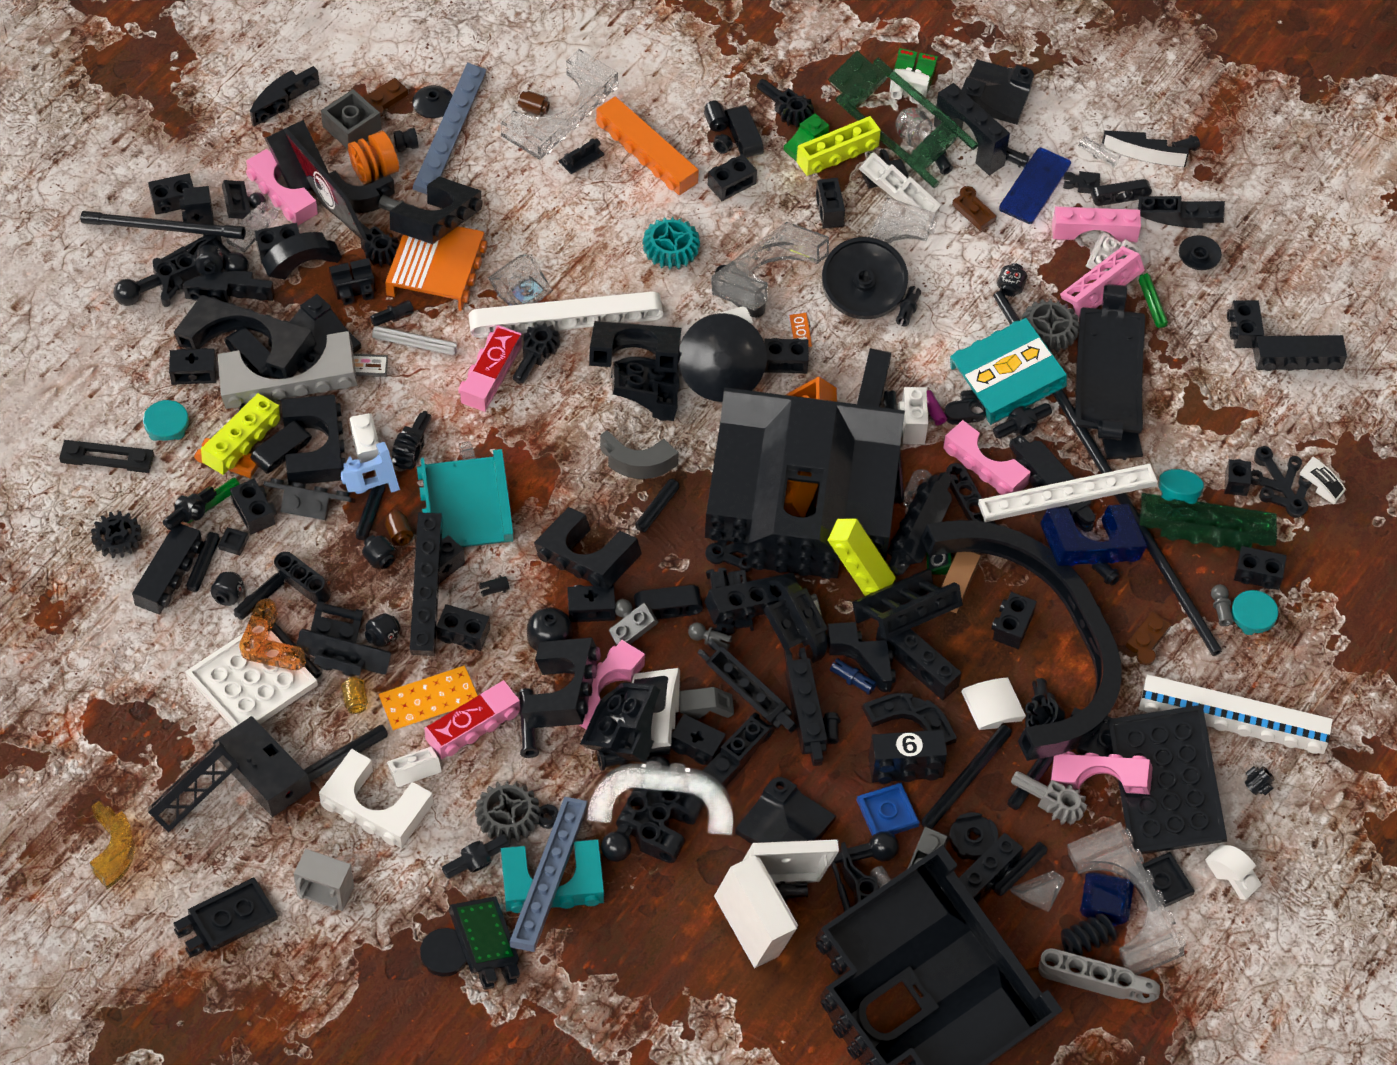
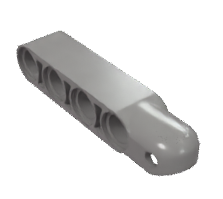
M1046 949L1042 953L1038 965L1040 975L1046 979L1118 999H1130L1141 1003H1149L1157 1000L1160 995V985L1152 979L1135 975L1131 970L1057 949ZM1051 961L1056 966H1049L1045 962ZM1070 968H1076L1080 973H1074ZM1094 975H1101L1104 979L1099 980ZM1124 981L1128 986H1122L1118 982ZM1143 993H1144V994H1149V997H1148V998L1143 997Z

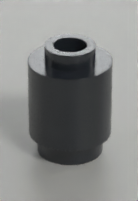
M713 100L704 106V115L710 129L715 132L725 130L729 125V119L723 105Z

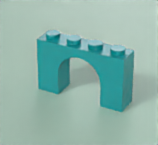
M598 840L574 842L575 874L569 882L558 887L551 908L561 907L568 909L577 905L596 906L599 903H604ZM525 846L501 848L506 912L521 913L533 881L527 869Z

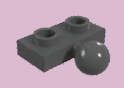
M621 599L615 603V614L623 619L610 628L609 632L617 645L621 640L632 644L659 623L648 604L643 603L632 611V604L626 599Z

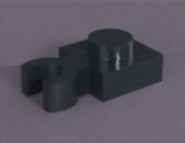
M1079 171L1077 176L1072 172H1065L1063 180L1069 181H1064L1063 188L1073 189L1075 187L1078 188V193L1091 194L1094 188L1100 186V173Z

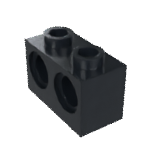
M742 154L708 171L707 185L721 201H724L755 185L757 170Z
M190 173L148 182L155 215L181 209L179 198L183 197V188L193 187Z
M838 178L817 180L815 197L822 228L844 227L845 207Z
M297 223L254 231L260 261L275 245L291 236L300 234Z
M1233 300L1231 309L1227 310V321L1231 322L1230 339L1234 341L1235 348H1253L1256 337L1264 336L1259 300Z
M764 339L767 352V363L764 373L807 374L809 362L808 339Z
M255 478L230 488L232 503L250 535L275 525L274 515L277 514L272 502L268 503L266 500L267 493L263 485L259 486Z
M1241 546L1234 580L1243 584H1253L1266 589L1279 590L1284 575L1287 555Z
M1013 592L1010 593L1008 600L1003 599L999 609L1001 616L1000 618L995 617L991 630L994 631L993 640L1019 649L1034 615L1037 601Z
M445 604L436 626L437 639L447 644L461 645L468 650L475 649L481 651L490 631V616Z

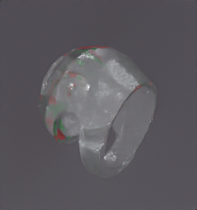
M919 108L904 109L900 112L895 122L898 135L906 139L907 144L914 148L924 144L923 139L930 135L932 131V121Z

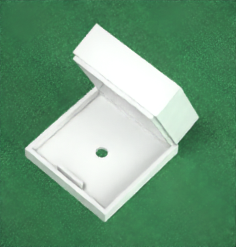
M837 840L752 843L743 861L730 867L714 897L754 968L779 957L798 927L775 884H780V881H785V883L820 882L839 852Z

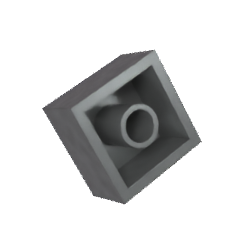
M354 89L321 110L323 128L347 149L348 143L354 141L357 143L362 138L366 140L369 135L377 133L382 129L380 112Z

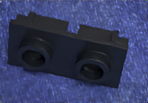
M592 138L589 142L582 145L581 148L564 154V157L558 160V162L570 174H573L605 154L599 149V146H601L600 141L597 138Z

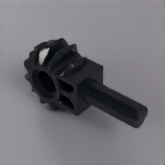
M761 79L757 84V89L775 102V111L780 114L782 122H787L788 126L795 125L797 128L800 123L814 114L811 99H806L805 95L798 96L797 93L789 88L782 93L764 79Z
M360 222L366 238L362 239L358 234L356 235L361 240V248L365 252V257L369 258L373 266L379 264L381 268L383 264L390 266L399 247L398 238L394 237L392 233L386 235L384 231H381L376 226L368 229Z
M544 322L540 326L535 323L534 328L528 326L527 333H524L523 360L513 375V380L517 384L526 381L535 364L542 366L545 359H548L549 353L556 354L560 346V334L558 331H555L553 325L547 327V324Z
M428 411L419 413L412 428L404 426L402 432L397 435L391 453V461L394 466L404 470H411L416 466V462L424 447V432L432 419Z

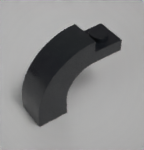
M336 170L327 174L347 196L355 213H367L380 209L379 201L383 195L390 197L395 194L394 180L390 175L369 185L354 186L346 183Z
M306 232L281 241L264 256L261 262L268 277L286 280L297 266L306 261L324 260L338 263L342 256L336 243L326 240L322 232Z

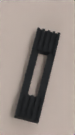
M64 440L59 459L60 463L82 466L83 464L149 473L154 452L150 449ZM92 451L126 455L128 460L87 456L85 453Z

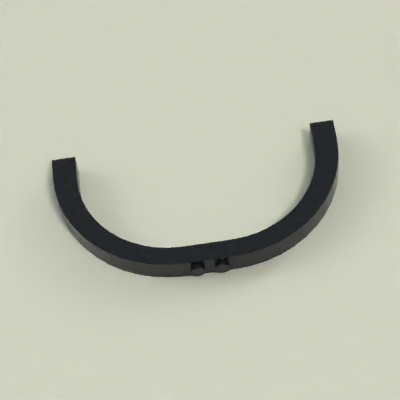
M968 520L927 524L921 540L929 556L956 552H977L1010 560L1041 578L1063 601L1093 661L1096 677L1094 697L1087 707L1070 718L1054 723L1025 727L1018 743L1027 761L1060 755L1084 744L1095 735L1108 717L1118 697L1122 676L1120 655L1110 631V626L1106 623L1100 607L1096 604L1084 581L1057 553L1019 531L988 522Z

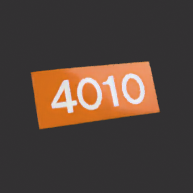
M807 313L789 315L793 339H808V347H812Z

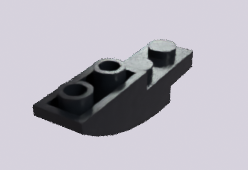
M312 66L297 75L290 70L273 81L258 96L250 109L252 125L256 126L279 113H283L289 109L288 101L320 85L318 70Z
M1139 196L1138 210H1140L1141 217L1157 223L1185 228H1203L1204 223H1224L1225 201H1182V196Z
M248 271L217 272L193 278L183 284L185 298L197 301L201 295L210 298L214 297L226 303H229L230 297L257 299L260 301H273L274 299L273 281L254 279L253 272Z
M750 716L721 746L720 753L690 783V789L706 801H709L720 789L723 791L759 748L769 733V729Z

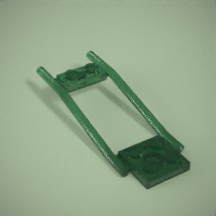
M856 51L828 78V81L841 93L835 101L857 121L866 117L856 107L858 108L889 77L938 118L942 123L911 152V155L883 131L880 133L881 142L904 160L928 184L936 188L939 185V181L926 168L957 140V137L972 150L978 147V143L879 57L872 64L860 52Z

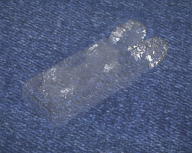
M261 202L238 225L245 227V238L243 240L226 238L227 244L245 253L256 241L254 231L267 228L276 220L279 211L272 208L263 216L267 211L268 204Z

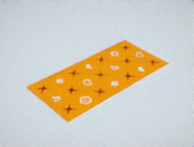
M465 665L378 694L392 730L453 711L478 696Z

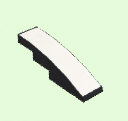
M1104 130L1101 143L1103 148L1120 155L1167 166L1185 167L1189 155L1188 147L1167 146V140L1146 139V132Z

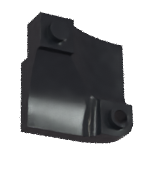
M976 59L970 75L966 77L962 90L994 119L1018 125L1032 87L1034 73L1031 69L1016 65L1014 68H1007Z
M318 294L300 305L299 311L289 321L291 324L304 326L312 330L316 346L301 365L298 372L302 374L318 362L325 350L327 335L349 331L332 311L331 306ZM349 332L353 353L361 349V343ZM268 339V345L272 348V341Z
M626 357L613 362L611 368L612 395L630 399L644 406L652 412L653 418L661 421H674L678 408L679 364L677 373L655 371L656 360L645 357Z
M620 683L614 690L606 694L597 705L580 744L585 748L614 754L629 761L645 763L654 743L651 739V725L660 689L655 685Z
M777 777L772 779L765 787L760 799L735 828V834L751 844L820 840L833 824L836 815L803 795L798 790L797 785L788 779ZM782 786L784 787V789L779 790L776 787Z

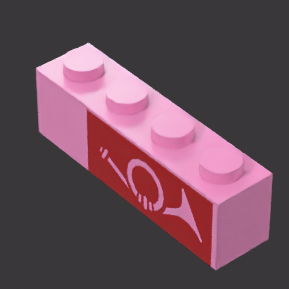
M497 325L494 332L489 333L485 348H481L478 353L476 364L471 365L468 371V378L460 384L458 392L461 395L462 404L484 412L487 410L522 347L521 333Z
M503 680L424 728L425 739L441 760L447 756H453L463 746L476 742L481 735L494 731L506 720L514 719L520 712V700Z

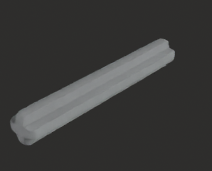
M374 326L372 331V337L379 340L455 355L457 351L456 342L380 326Z

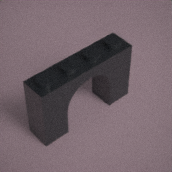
M955 83L939 91L934 126L948 138L962 129L963 122H965L972 130L977 141L978 148L975 163L989 176L1005 166L1010 132Z
M439 176L427 185V204L442 209L425 210L402 202L390 210V230L433 245L482 209L481 190Z
M594 321L590 343L589 366L611 367L615 352L620 349L635 347L646 349L656 356L655 371L677 373L682 328Z
M335 395L281 399L284 427L296 420L304 429H317L328 436L327 442L318 450L285 454L288 486L292 485L293 482L311 484L342 481L341 471L344 470V463L346 461L345 458H341L340 454L345 453L344 439L339 440V435H343L342 421H338L337 417L342 416L341 404L336 403Z
M568 507L534 542L537 556L543 562H549L560 570H566L579 579L583 578L595 587L599 586L608 590L642 555L638 539L619 531L599 551L585 555L572 552L574 547L591 529L585 514Z
M592 637L539 642L535 660L542 675L561 673L575 675L572 681L559 691L526 695L522 715L529 729L583 724L585 714L588 713L589 696L592 695L593 678H596L597 661L601 657L600 649L596 647Z

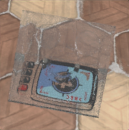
M532 254L519 255L488 277L497 295L509 306L537 303L553 291Z

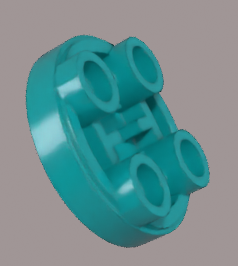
M162 400L147 408L143 416V424L149 438L153 441L179 440L185 435L189 425L187 410L183 405L172 400Z
M1170 469L1160 475L1158 487L1162 492V498L1172 501L1176 499L1189 504H1195L1203 493L1204 482L1198 475L1190 471Z
M1249 590L1240 593L1235 598L1231 613L1234 622L1242 629V632L1246 635H1253L1254 633L1266 632L1274 627L1278 617V607L1273 598L1268 594L1257 590Z

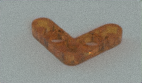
M260 600L255 605L240 641L241 656L249 661L289 670L303 668L306 664V658L302 648L267 640L277 617V608L273 600ZM262 611H266L265 616H264L265 619H263V612H262ZM256 626H263L265 628L261 633L252 632ZM252 640H254V642H253L254 648H251V649H250V647H251V645H252ZM270 650L279 651L275 657H268L266 655ZM295 656H299V658H296L294 661H291V659H294Z

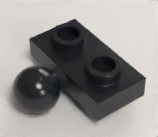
M223 180L222 190L228 218L249 219L251 215L250 206L254 209H259L265 205L263 194L255 192L247 196L244 181Z

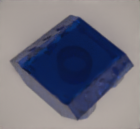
M1095 872L1086 873L1083 897L1080 904L1081 914L1087 918H1095L1097 914L1102 913L1108 917L1113 926L1126 923L1130 918L1134 883L1128 879Z

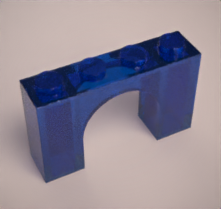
M1129 504L1108 505L1101 518L1109 537V541L1105 542L1094 541L1084 536L1077 529L1068 508L1047 509L1040 524L1057 565L1073 566L1104 562L1139 561L1147 548V544Z

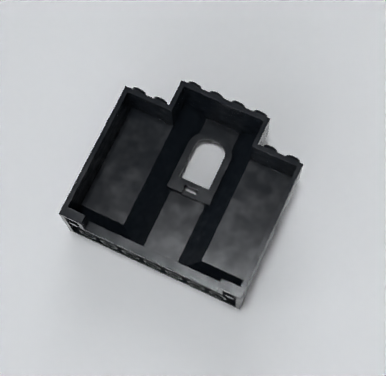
M724 387L718 440L706 512L705 538H710L714 541H733L737 544L748 543L747 566H751L755 570L766 569L774 570L778 573L793 572L801 576L812 575L820 576L824 579H837L840 558L828 542V538L837 519H857L884 561H886L905 410ZM798 471L809 472L812 475L811 477L798 475ZM788 480L819 484L817 507L814 515L796 517L784 510Z
M943 845L823 926L815 938L817 941L815 944L822 955L826 954L829 957L832 970L837 976L841 975L840 978L824 989L820 995V1003L833 1023L832 1029L839 1039L843 1038L845 1040L850 1056L854 1060L858 1059L862 1065H901L903 1063L904 1065H990L1028 1037L1047 1026L1063 1011L1049 990L1044 993L1040 991L955 874L954 870L957 864ZM902 981L922 1010L889 1033L878 1032L870 1025L867 1019V1006ZM913 985H914V987L916 988V990L919 992V994L921 995L922 998H920V996L918 995V993L915 991V989L913 988Z

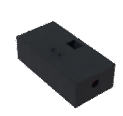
M250 716L213 741V745L220 741L226 747V751L240 764L231 774L272 818L312 791L308 774L253 716ZM223 755L218 759L227 769L232 765Z

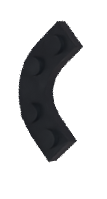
M895 693L863 703L862 709L871 727L904 718L918 723L924 731L943 730L946 746L957 741V737L944 713L929 700L924 701L913 697V694Z

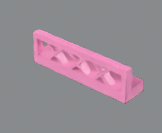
M1122 246L1060 293L1061 298L1073 304L1078 317H1080V310L1083 307L1097 308L1102 304L1105 285L1125 286L1145 271L1140 254ZM1123 255H1126V256H1127V257L1124 258V259H1119V258L1122 257ZM1107 268H1111L1109 271H1104V272H1102L1103 270H1105V269H1107ZM1075 292H1080L1075 297L1071 296Z

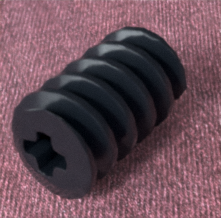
M1102 913L1097 914L1095 918H1088L1087 921L1083 920L1078 925L1074 924L1070 926V929L1064 928L1061 931L1064 951L1072 954L1075 951L1079 956L1083 955L1082 947L1087 952H1090L1091 943L1097 949L1100 947L1099 940L1107 945L1109 944L1108 936L1113 941L1117 939L1113 924Z

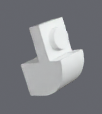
M1220 845L1205 859L1216 879L1229 880L1240 899L1246 900L1262 885L1253 871V868L1256 867L1255 863L1248 855L1234 846Z

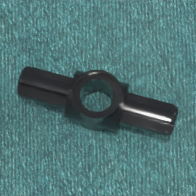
M1044 403L1033 409L1025 408L1024 406L1015 408L1009 414L1008 421L993 428L994 436L1001 439L1012 433H1020L1022 436L1028 435L1036 428L1038 420L1052 414L1050 404Z
M208 486L199 494L192 493L189 496H180L175 502V511L163 520V525L168 530H172L181 522L187 523L190 520H200L204 516L205 505L215 498L217 492L212 486Z
M501 835L486 844H483L482 841L471 843L461 850V857L443 865L442 871L447 879L467 869L472 873L477 872L490 865L491 857L500 853L501 848L510 847V842L506 835Z

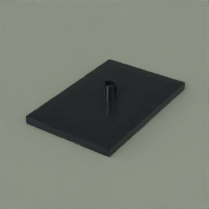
M1203 705L1108 719L1113 754L1121 755L1123 758L1143 756L1150 759L1153 767L1150 795L1126 793L1118 779L1131 856L1227 842Z

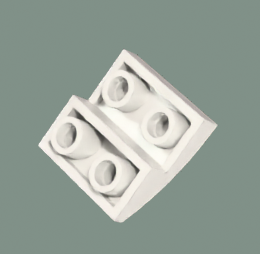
M1102 232L1098 237L1086 267L1092 270L1122 246L1140 255L1143 250L1126 239L1119 242L1107 233ZM1123 255V256L1120 257L1119 259H1124V258H1126L1127 256H1126V255ZM1107 268V269L1103 270L1102 272H1104V271H1109L1111 268Z
M1008 677L977 683L963 688L961 691L979 730L996 729L1002 723L1019 722L1026 717Z

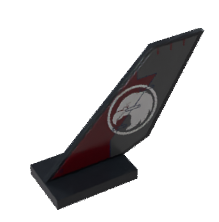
M304 120L264 138L289 189L305 188L307 190L312 188L321 204L362 239L366 238L347 196L327 175L329 173Z

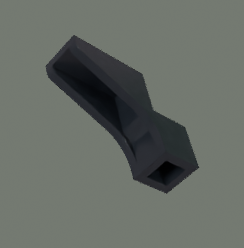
M856 622L828 624L829 656L841 655L855 660L870 679L877 682L876 686L881 692H891L892 683L896 682L895 669L890 667V663L893 662L892 649L887 647V640L862 642V633L857 631Z

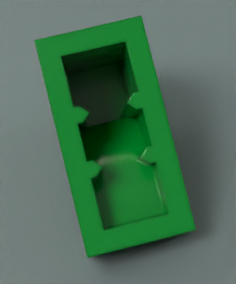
M813 114L800 123L798 131L784 145L783 151L797 161L798 145L829 133V125L817 114Z

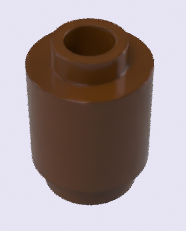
M523 91L518 100V107L522 108V111L543 116L544 113H548L550 102L547 96L531 91Z
M400 511L392 512L386 517L385 526L392 543L400 546L408 544L414 535L407 517Z

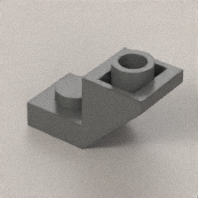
M715 687L679 692L680 713L698 720L710 711L726 718L734 714L732 694Z

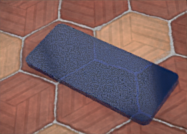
M1038 148L999 205V211L1027 224H1032L1064 177V173L1070 168L1071 161L1044 148Z

